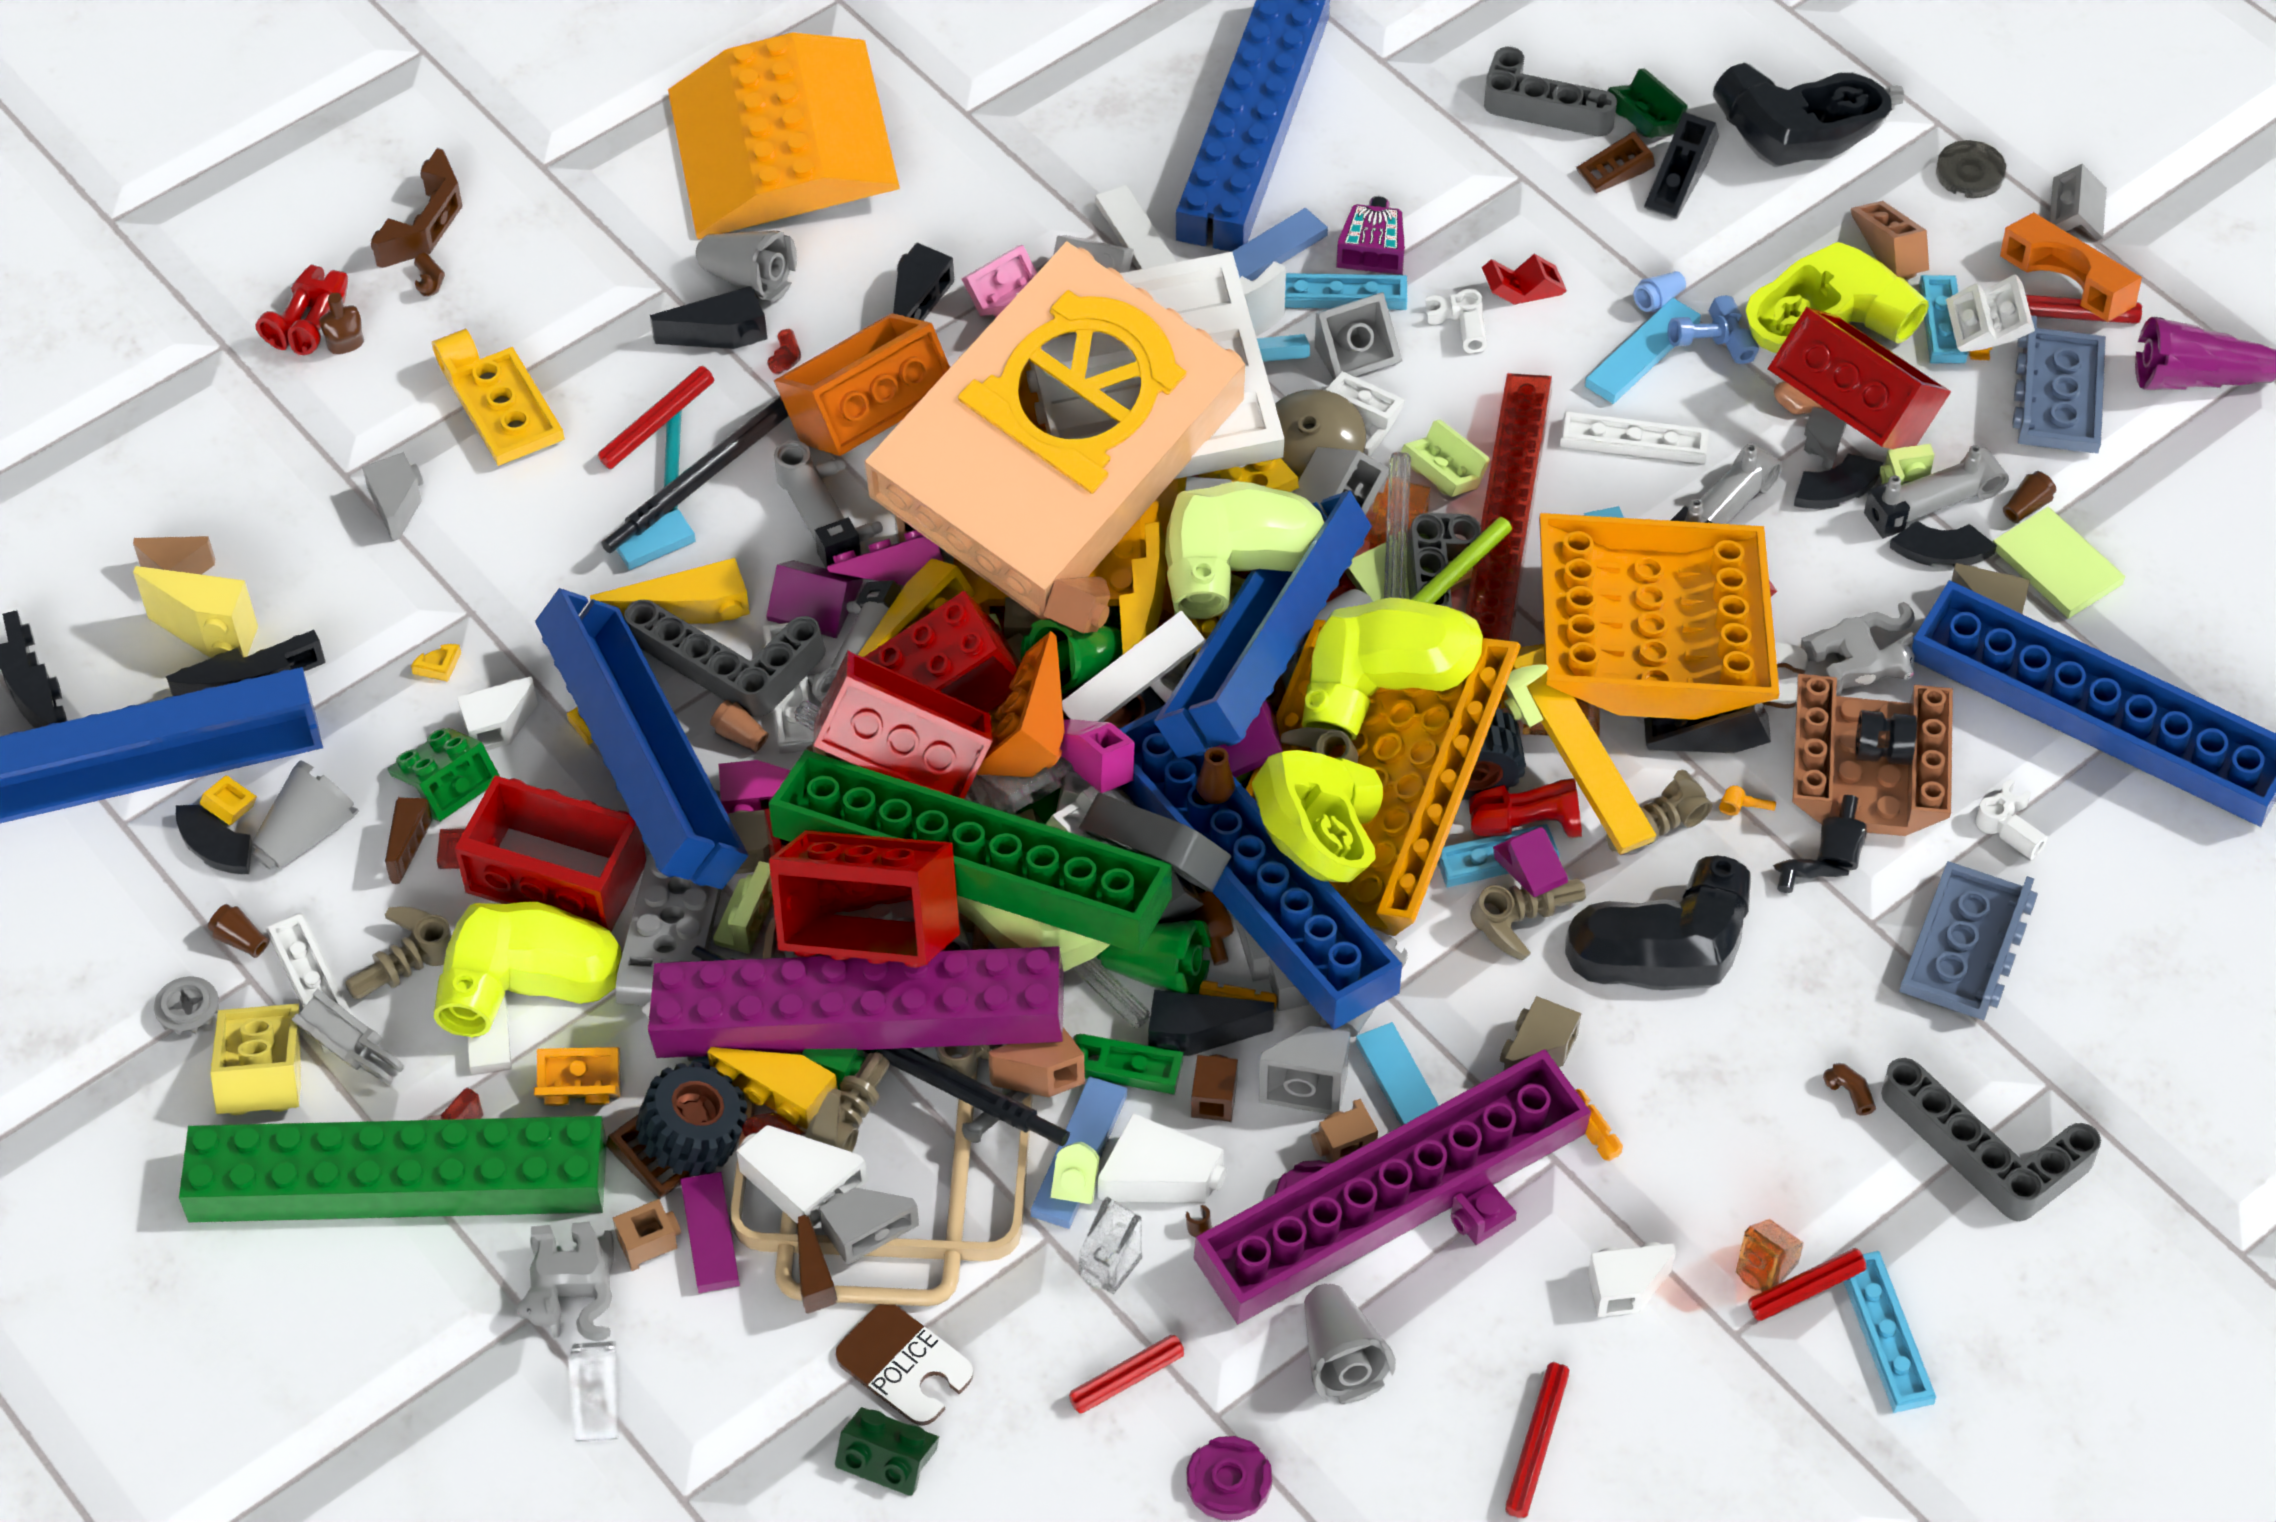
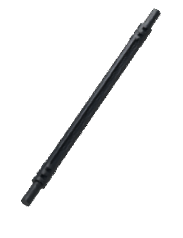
M777 397L627 516L625 524L601 542L604 550L612 553L633 535H641L786 419L789 415L781 397Z
M699 945L691 953L701 958L702 961L727 960ZM913 1048L863 1050L869 1054L881 1053L889 1060L891 1065L1025 1133L1030 1130L1062 1147L1069 1139V1131L1037 1116L1036 1110Z

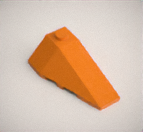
M1050 631L1026 651L1009 685L1013 692L1008 696L1004 704L998 707L994 715L999 720V723L992 735V744L977 775L1034 777L1043 768L1050 769L1061 757L1062 750L1060 746L1065 730L1057 636Z

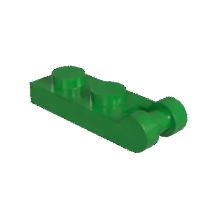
M1076 1034L1073 1036L1074 1042L1084 1053L1085 1079L1091 1076L1114 1084L1175 1095L1183 1064V1052L1087 1034ZM1097 1055L1099 1059L1098 1061L1088 1060V1057Z

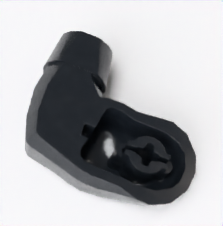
M1744 62L1727 69L1717 80L1713 88V97L1726 115L1727 121L1736 126L1746 144L1758 158L1774 167L1805 160L1831 159L1873 134L1883 125L1892 110L1891 97L1884 87L1873 79L1856 73H1836L1819 81L1804 83L1788 90L1776 86L1771 79L1752 65Z
M1719 855L1707 856L1697 861L1681 902L1670 899L1653 900L1644 903L1605 901L1588 905L1574 916L1566 935L1565 955L1573 971L1589 982L1599 984L1621 983L1652 990L1710 988L1721 983L1732 967L1741 944L1743 920L1749 912L1750 871L1745 865L1733 858Z

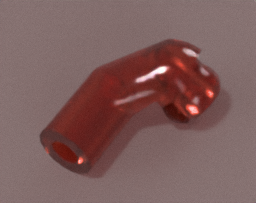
M783 329L777 335L780 348L774 351V356L769 357L767 360V365L774 374H781L784 370H790L801 360V350L792 329Z
M775 1112L749 1117L742 1125L745 1137L753 1133L757 1134L766 1125L803 1137L806 1134Z

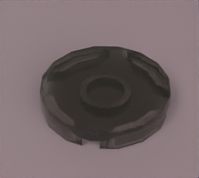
M1964 140L1954 142L1941 151L1938 156L1936 175L1939 183L1949 192L1956 194V191L1965 193L1964 197L1981 198L1998 191L2004 181L2007 165L2003 156L1994 147L1979 141Z

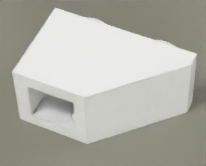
M532 676L511 680L505 684L483 690H475L469 694L457 697L467 736L481 741L486 751L511 744L538 705Z
M1650 1242L1637 1248L1619 1249L1617 1247H1608L1591 1253L1588 1276L1597 1318L1639 1313L1671 1273L1676 1253L1675 1244L1661 1245L1657 1242Z

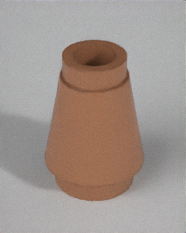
M725 700L716 709L710 720V725L715 728L716 734L750 748L755 752L762 748L769 736V733L763 730L738 702L732 703L729 700Z

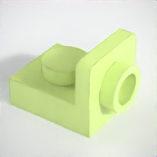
M1931 444L1888 450L1885 465L1880 467L1882 484L1889 482V478L1894 475L1900 477L1901 485L1905 481L1912 482L1930 475L1934 460Z

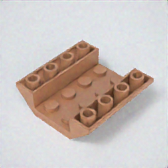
M1798 674L1792 802L1822 825L1823 820L1827 817H1839L1844 795H1853L1858 798L1855 819L1867 825V833L1907 836L1950 818L1953 688L1914 685L1910 703L1836 696L1837 677ZM1861 710L1883 712L1884 716L1888 719L1894 713L1916 715V744L1911 765L1888 763L1886 757H1881L1878 762L1855 759L1856 731ZM1879 731V744H1885L1887 731Z

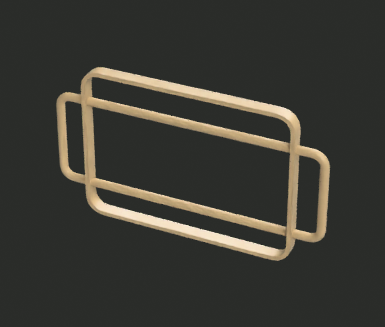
M958 913L965 932L974 933L972 950L988 949V938L974 922L966 918L962 913ZM775 917L769 922L766 930L763 959L774 958L777 942ZM976 1058V1072L971 1077L974 1080H977L978 1058ZM1033 1094L1023 1099V1104L1032 1108ZM746 1096L747 1110L745 1115H747V1120L740 1135L739 1146L747 1136L752 1134L756 1104L751 1102ZM958 1099L946 1241L895 1238L864 1255L944 1259L940 1285L934 1289L834 1285L838 1299L836 1302L908 1306L939 1305L947 1301L956 1291L961 1260L992 1261L1011 1254L1019 1245L1022 1235L1030 1130L1027 1133L1020 1130L1014 1216L1011 1230L1005 1237L997 1241H962L971 1142L963 1135L962 1125L963 1123L973 1121L974 1106ZM798 1124L792 1125V1133L805 1137L807 1131L805 1128ZM737 1158L731 1203L734 1233L738 1240L750 1249L762 1252H777L776 1284L781 1292L789 1298L802 1301L800 1283H797L792 1278L794 1253H799L798 1234H796L797 1223L782 1210L780 1233H760L744 1226L741 1217L746 1177L739 1170ZM816 1235L823 1254L840 1255L827 1235Z

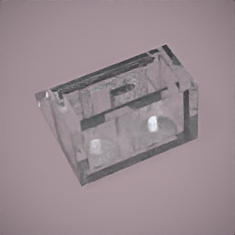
M1061 756L1050 769L1043 768L1034 777L976 774L967 793L974 803L1014 815L1025 806L1037 803L1066 785L1063 777L1074 771V768L1069 761Z

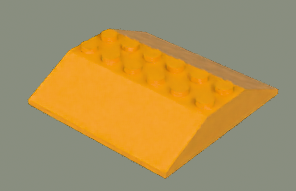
M792 32L725 49L668 89L698 240L703 239L709 234H723L900 189L866 43L863 39Z
M1540 513L1545 665L1549 668L1546 671L1547 686L1620 716L1697 720L1779 698L1780 692L1764 526Z

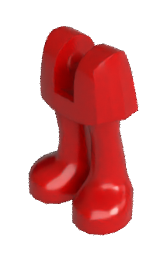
M311 264L293 283L291 287L293 296L283 314L280 316L275 312L267 311L259 317L255 324L258 334L276 349L286 350L290 344L293 352L298 355L313 353L321 341L319 319L330 310L327 298L331 293H339L344 304L348 289V275L341 271L331 270L325 277L322 267ZM308 306L312 307L307 317L300 320Z
M1574 778L1562 779L1521 793H1509L1505 785L1479 792L1472 796L1468 802L1471 815V830L1478 836L1510 835L1512 828L1537 821L1550 820L1558 821L1569 838L1582 837L1579 801Z

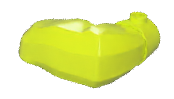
M1836 242L1799 259L1773 282L1759 288L1750 296L1746 307V314L1754 340L1760 347L1777 353L1806 307L1837 315L1848 323L1850 321L1865 323V327L1900 344L1906 341L1919 327L1927 313L1929 303L1906 280L1896 276L1880 261L1857 248Z
M1392 597L1376 600L1364 605L1334 610L1329 615L1317 637L1312 657L1310 681L1307 685L1302 720L1303 728L1314 727L1326 730H1340L1353 741L1357 738L1371 702L1369 697L1380 687L1393 690L1419 688L1434 691H1445L1457 687L1475 669L1481 656L1483 635L1477 620L1464 612L1447 606Z
M1301 750L1283 751L1268 756L1253 779L1252 788L1260 809L1262 822L1272 842L1283 854L1315 879L1326 882H1351L1376 859L1375 847L1361 825L1370 822L1381 807L1383 784L1376 770L1343 758H1332L1320 753Z
M540 902L511 904L474 903L469 905L457 922L447 946L443 973L439 976L434 1019L441 1028L451 1034L477 1037L485 1035L490 1031L503 1002L506 990L529 996H549L579 1004L598 1001L616 988L617 973L622 957L621 946L608 929L596 922L576 916L555 906Z

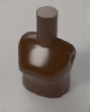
M331 293L327 298L330 312L320 317L319 324L330 352L333 354L349 353L358 349L364 343L361 317L356 306L344 307L342 296L339 293Z
M1205 891L1198 893L1204 905L1186 916V920L1195 919L1206 922L1210 931L1211 948H1208L1214 966L1225 964L1229 959L1222 939L1230 936L1234 931L1231 917L1227 908L1213 892Z

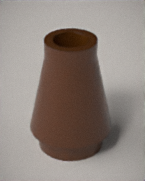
M2041 471L2027 474L2009 502L2003 507L2004 515L2013 523H2019L2023 518L2053 501V495L2057 491L2055 483L2048 475Z
M1212 747L1205 752L1204 762L1195 784L1200 797L1210 804L1226 802L1235 790V781L1228 761L1229 755L1221 747Z
M224 904L213 914L208 923V929L213 932L214 939L246 952L253 958L260 956L269 943V939L257 929L238 906L231 907L229 904Z

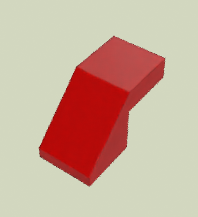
M1536 254L1529 257L1514 271L1493 259L1481 267L1492 293L1514 305L1561 296L1567 291L1556 265Z

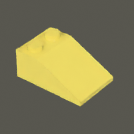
M135 566L133 573L148 619L208 657L213 658L217 654L225 653L235 648H238L243 658L248 656L258 624L245 580Z
M299 1003L218 1010L210 1070L216 1114L242 1115L250 1111L261 1110L281 1112L299 1107L301 1091L300 1027L292 1021V1018L300 1013Z

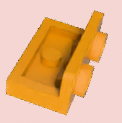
M620 1048L537 1049V1087H534V1096L538 1099H544V1105L546 1106L569 1105V1098H585L586 1105L610 1104V1097H620Z

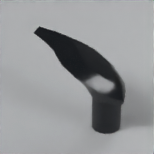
M1789 859L1773 865L1775 870L1780 872L1777 889L1783 893L1793 892L1796 877L1810 879L1818 876H1849V870L1812 859Z

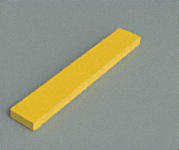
M1542 647L1516 657L1511 671L1531 665H1545V648ZM1545 672L1526 687L1543 718L1541 721L1543 727L1618 853L1622 855L1654 842L1657 836L1575 698L1547 686Z

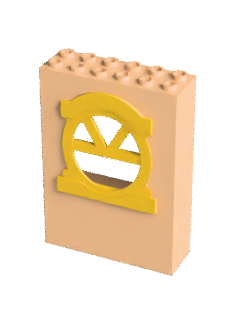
M1066 241L865 460L869 497L1041 620L1049 619L1044 617L1043 613L1055 580L1088 577L1189 463L1191 457L1212 437L1244 400L1245 363L1235 351L1231 349L1225 350L1213 342V339L1207 332L1200 328L1194 329L1184 322L1183 318L1171 308L1165 309L1159 305L1146 290L1142 288L1136 289L1124 281V278L1118 271L1111 267L1105 268L1095 261L1094 257L1082 247L1076 248ZM1075 332L1077 337L1071 370L1043 351L1041 346L1060 335ZM1094 332L1105 333L1120 340L1131 350L1136 358V361L1085 379L1092 334ZM1028 360L1116 420L1118 424L1102 434L1084 439L1059 438L1037 428L1025 415L1018 394L1021 373ZM1137 376L1141 378L1140 392L1131 410H1128L1099 390Z

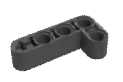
M1508 46L1496 51L1486 77L1484 107L1490 114L1592 136H1605L1612 132L1614 129L1617 99L1611 92L1523 74L1524 54L1522 51Z
M1424 513L1415 517L1404 542L1410 599L1448 565V560L1455 559L1481 534L1480 523L1476 518L1467 514ZM1419 534L1427 535L1430 540L1423 539ZM1455 534L1462 535L1466 540L1457 538ZM1421 567H1427L1431 569L1434 573H1428L1424 571ZM1450 589L1435 602V605L1452 608Z
M1097 793L1079 826L1081 831L1102 843L1172 864L1174 872L1209 892H1213L1231 858L1228 852L1196 830L1102 793Z

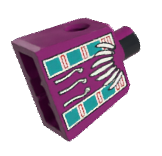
M1381 196L1371 198L1369 206L1359 204L1352 206L1338 239L1336 268L1403 275L1405 244L1402 211L1389 208L1390 202Z

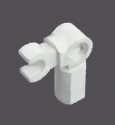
M1465 289L1458 294L1450 295V298L1444 299L1436 295L1425 298L1428 324H1440L1446 319L1451 318L1453 321L1459 320L1464 351L1467 353L1483 352L1486 349L1487 339L1481 293L1474 289Z
M2010 779L2003 783L2000 793L1986 797L1981 801L1975 818V824L1984 833H1999L2000 839L2032 860L2043 850L2048 837L2016 814L2013 815L2014 811H2021L2027 807L2031 792L2027 790L2023 795H2013L2011 792L2015 781Z

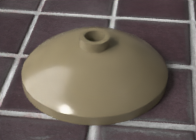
M1309 389L1289 394L1275 403L1284 435V454L1281 459L1296 474L1298 481L1317 447L1358 450L1364 453L1366 429L1363 418L1357 408L1343 396L1331 391ZM1307 424H1315V427L1311 429L1304 428Z

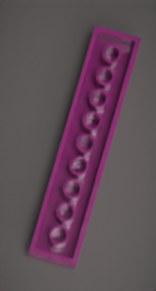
M1060 947L941 951L927 965L922 967H907L904 962L894 961L873 964L869 963L867 959L853 957L847 960H834L830 956L654 963L648 1033L656 1058L708 1056L707 1051L711 1047L773 1053L803 1052L804 1049L873 1050L1063 1042L1064 971Z
M1543 1049L1196 1236L1193 1259L1238 1325L1452 1208L1453 1196L1461 1192L1468 1198L1488 1184L1492 1183L1494 1185L1585 1135L1591 1111L1546 1049Z

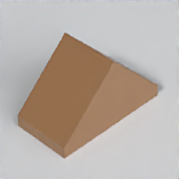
M209 536L134 538L133 541L140 567L202 575L215 565V556Z

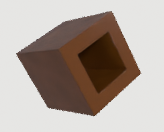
M1220 1054L1209 1056L1197 1055L1191 1095V1118L1232 1122L1237 1087L1238 1059L1228 1058Z

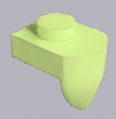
M1531 665L1511 671L1504 689L1509 699L1505 700L1504 704L1509 714L1513 716V720L1517 721L1520 719L1521 722L1529 727L1543 720L1526 686L1542 676L1549 669L1547 665Z
M1075 1142L1063 1147L1057 1153L1050 1198L1086 1204L1093 1203L1099 1156L1092 1147L1084 1142Z

